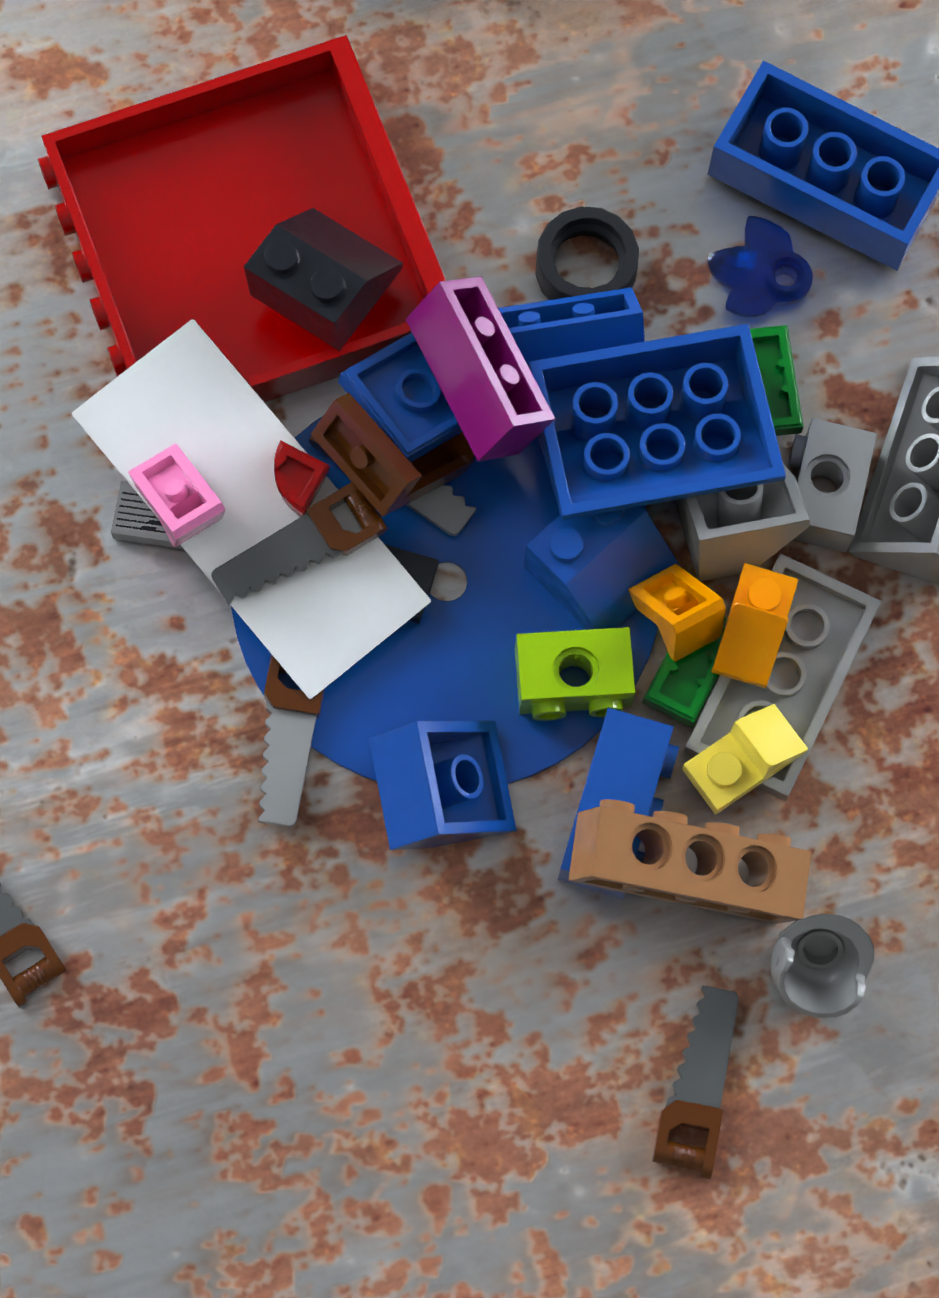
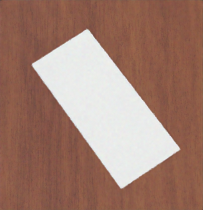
M194 319L187 322L72 412V416L150 509L151 507L135 487L128 471L175 443L179 446L221 500L225 508L224 516L219 522L180 544L215 587L216 585L211 577L214 569L301 517L287 506L279 494L274 476V458L280 440L305 453L307 452ZM326 477L312 505L338 490L328 477ZM346 503L331 510L342 529L353 533H358L362 530ZM377 537L348 556L340 555L331 558L325 555L320 564L310 562L305 571L295 568L290 578L280 575L275 585L265 582L261 591L257 592L250 589L246 598L235 596L230 605L309 699H312L431 603V599Z

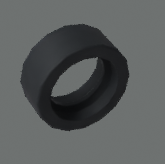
M581 206L564 211L546 225L538 240L535 275L541 292L548 300L631 288L635 283L637 275L639 247L632 229L618 215L597 207ZM578 236L597 237L609 243L619 258L618 270L614 278L609 283L594 288L578 287L565 281L555 266V255L560 245L566 240Z

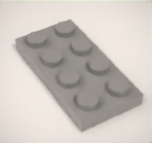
M780 553L772 571L799 580L787 617L788 623L767 687L765 689L720 675L683 752L695 757L730 733L734 722L738 719L775 704L808 748L805 754L757 786V788L786 801L881 604V600Z

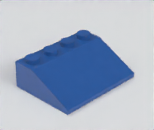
M749 324L529 362V369L555 417V420L538 435V440L562 520L784 481L786 478Z

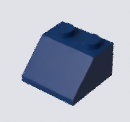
M642 506L562 520L560 514L526 545L524 567L587 630L619 628L638 610L634 606L628 589L674 564L679 565L647 511Z
M416 721L369 738L390 850L434 848L517 831L495 721Z

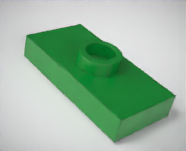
M788 325L750 329L776 436L800 434L804 424Z
M724 617L722 634L717 640L675 662L670 658L667 651L643 698V704L693 728L719 677V674L712 673V668L727 618Z

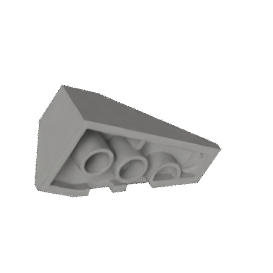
M785 464L786 478L784 481L676 500L685 540L699 581L741 574L744 563L759 567L809 527L810 519L796 478Z

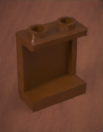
M350 393L333 401L311 433V436L382 517L461 476L476 460L462 432L410 462Z

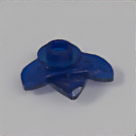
M747 217L744 229L745 246L725 248L710 253L707 256L706 262L715 280L723 287L731 289L725 309L742 317L750 318L765 315L777 304H795L807 296L812 286L813 273L811 267L802 256L793 252L789 233L781 226L762 217ZM785 274L794 280V284L783 286L777 283L775 278Z

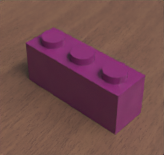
M482 276L439 282L406 318L478 462L520 454L555 420Z

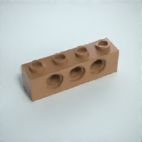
M600 800L599 807L578 812L568 881L775 924L797 921L804 917L811 851L790 847L791 838L767 833L757 834L756 839L739 836L740 828L738 826L718 822L705 823V828L688 825V816L676 812L654 811L653 817L634 813V804L620 800ZM635 836L642 841L645 847V857L642 863L635 857L632 850V842ZM688 847L695 853L697 858L695 873L686 864L685 855ZM740 859L746 863L749 871L746 884L738 873Z

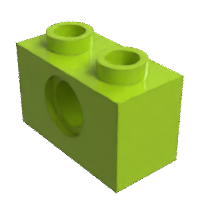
M630 627L516 634L515 661L519 714L532 713L535 720L549 721L566 717V711L589 710L590 716L605 717L608 707L622 712L623 708L632 707L635 696ZM577 666L588 673L590 680L583 686L573 687L567 685L561 679L559 673L566 667Z

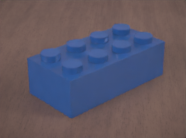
M763 60L713 147L707 175L898 271L939 197V148Z

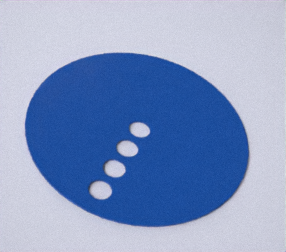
M320 417L299 433L295 439L307 454L330 465V472L327 477L339 490L352 481L333 460L315 449L308 441L312 431L322 417ZM538 436L520 454L480 462L476 459L465 473L444 484L453 488V496H463L465 498V506L476 508V512L459 535H448L406 505L384 517L381 516L388 527V530L378 537L384 544L438 559V564L453 563L459 566L467 577V586L460 597L451 601L436 599L429 593L428 597L431 599V603L425 607L420 624L407 621L325 688L320 718L316 719L311 747L343 768L377 781L369 738L416 721H495L507 784H511L534 776L560 763L582 748L601 731L605 717L590 716L589 710L566 711V717L549 721L535 720L532 713L519 714L515 661L516 634L587 630L524 567L526 545L560 515ZM231 606L237 639L246 665L259 690L264 695L271 653ZM639 610L619 627H630L635 686L648 662L658 626ZM577 666L566 667L559 673L561 679L567 685L573 687L583 686L590 680L588 673ZM280 673L279 680L286 688L301 690L289 674Z

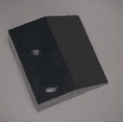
M311 208L276 224L243 268L252 297L340 351L401 271L403 263L318 210Z

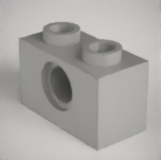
M812 418L806 436L795 435L788 466L798 468L796 481L810 519V524L806 530L793 540L847 553L855 536L877 433ZM816 476H825L835 483L837 490L831 493L821 492L813 486L811 479Z

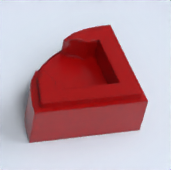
M280 440L274 458L276 486L287 506L302 517L307 514V509L312 505L330 472V465Z

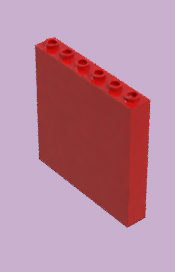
M347 35L41 136L47 156L37 160L48 190L58 187L63 199V203L54 206L64 235L68 236L75 233L81 249L72 252L81 281L85 283L92 280L98 297L89 299L99 330L110 328L116 344L107 347V351L117 377L187 322L194 319L265 403L338 378L341 372L410 334L412 331L406 318L439 282L446 281ZM311 208L318 210L403 263L401 271L340 351L252 297L243 268L276 224Z

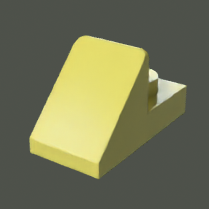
M773 704L735 721L730 733L683 765L682 770L716 815L805 754L808 748L776 705Z

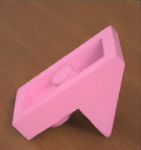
M176 443L128 471L135 487L159 518L174 547L179 546L219 522L224 516L225 508L221 500Z

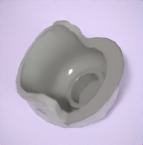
M817 914L793 922L784 931L780 932L771 955V976L784 1002L797 1012L815 1018L838 1017L847 1014L857 1007L864 997L866 990L864 980L867 978L874 962V946L871 937L860 924L841 915Z

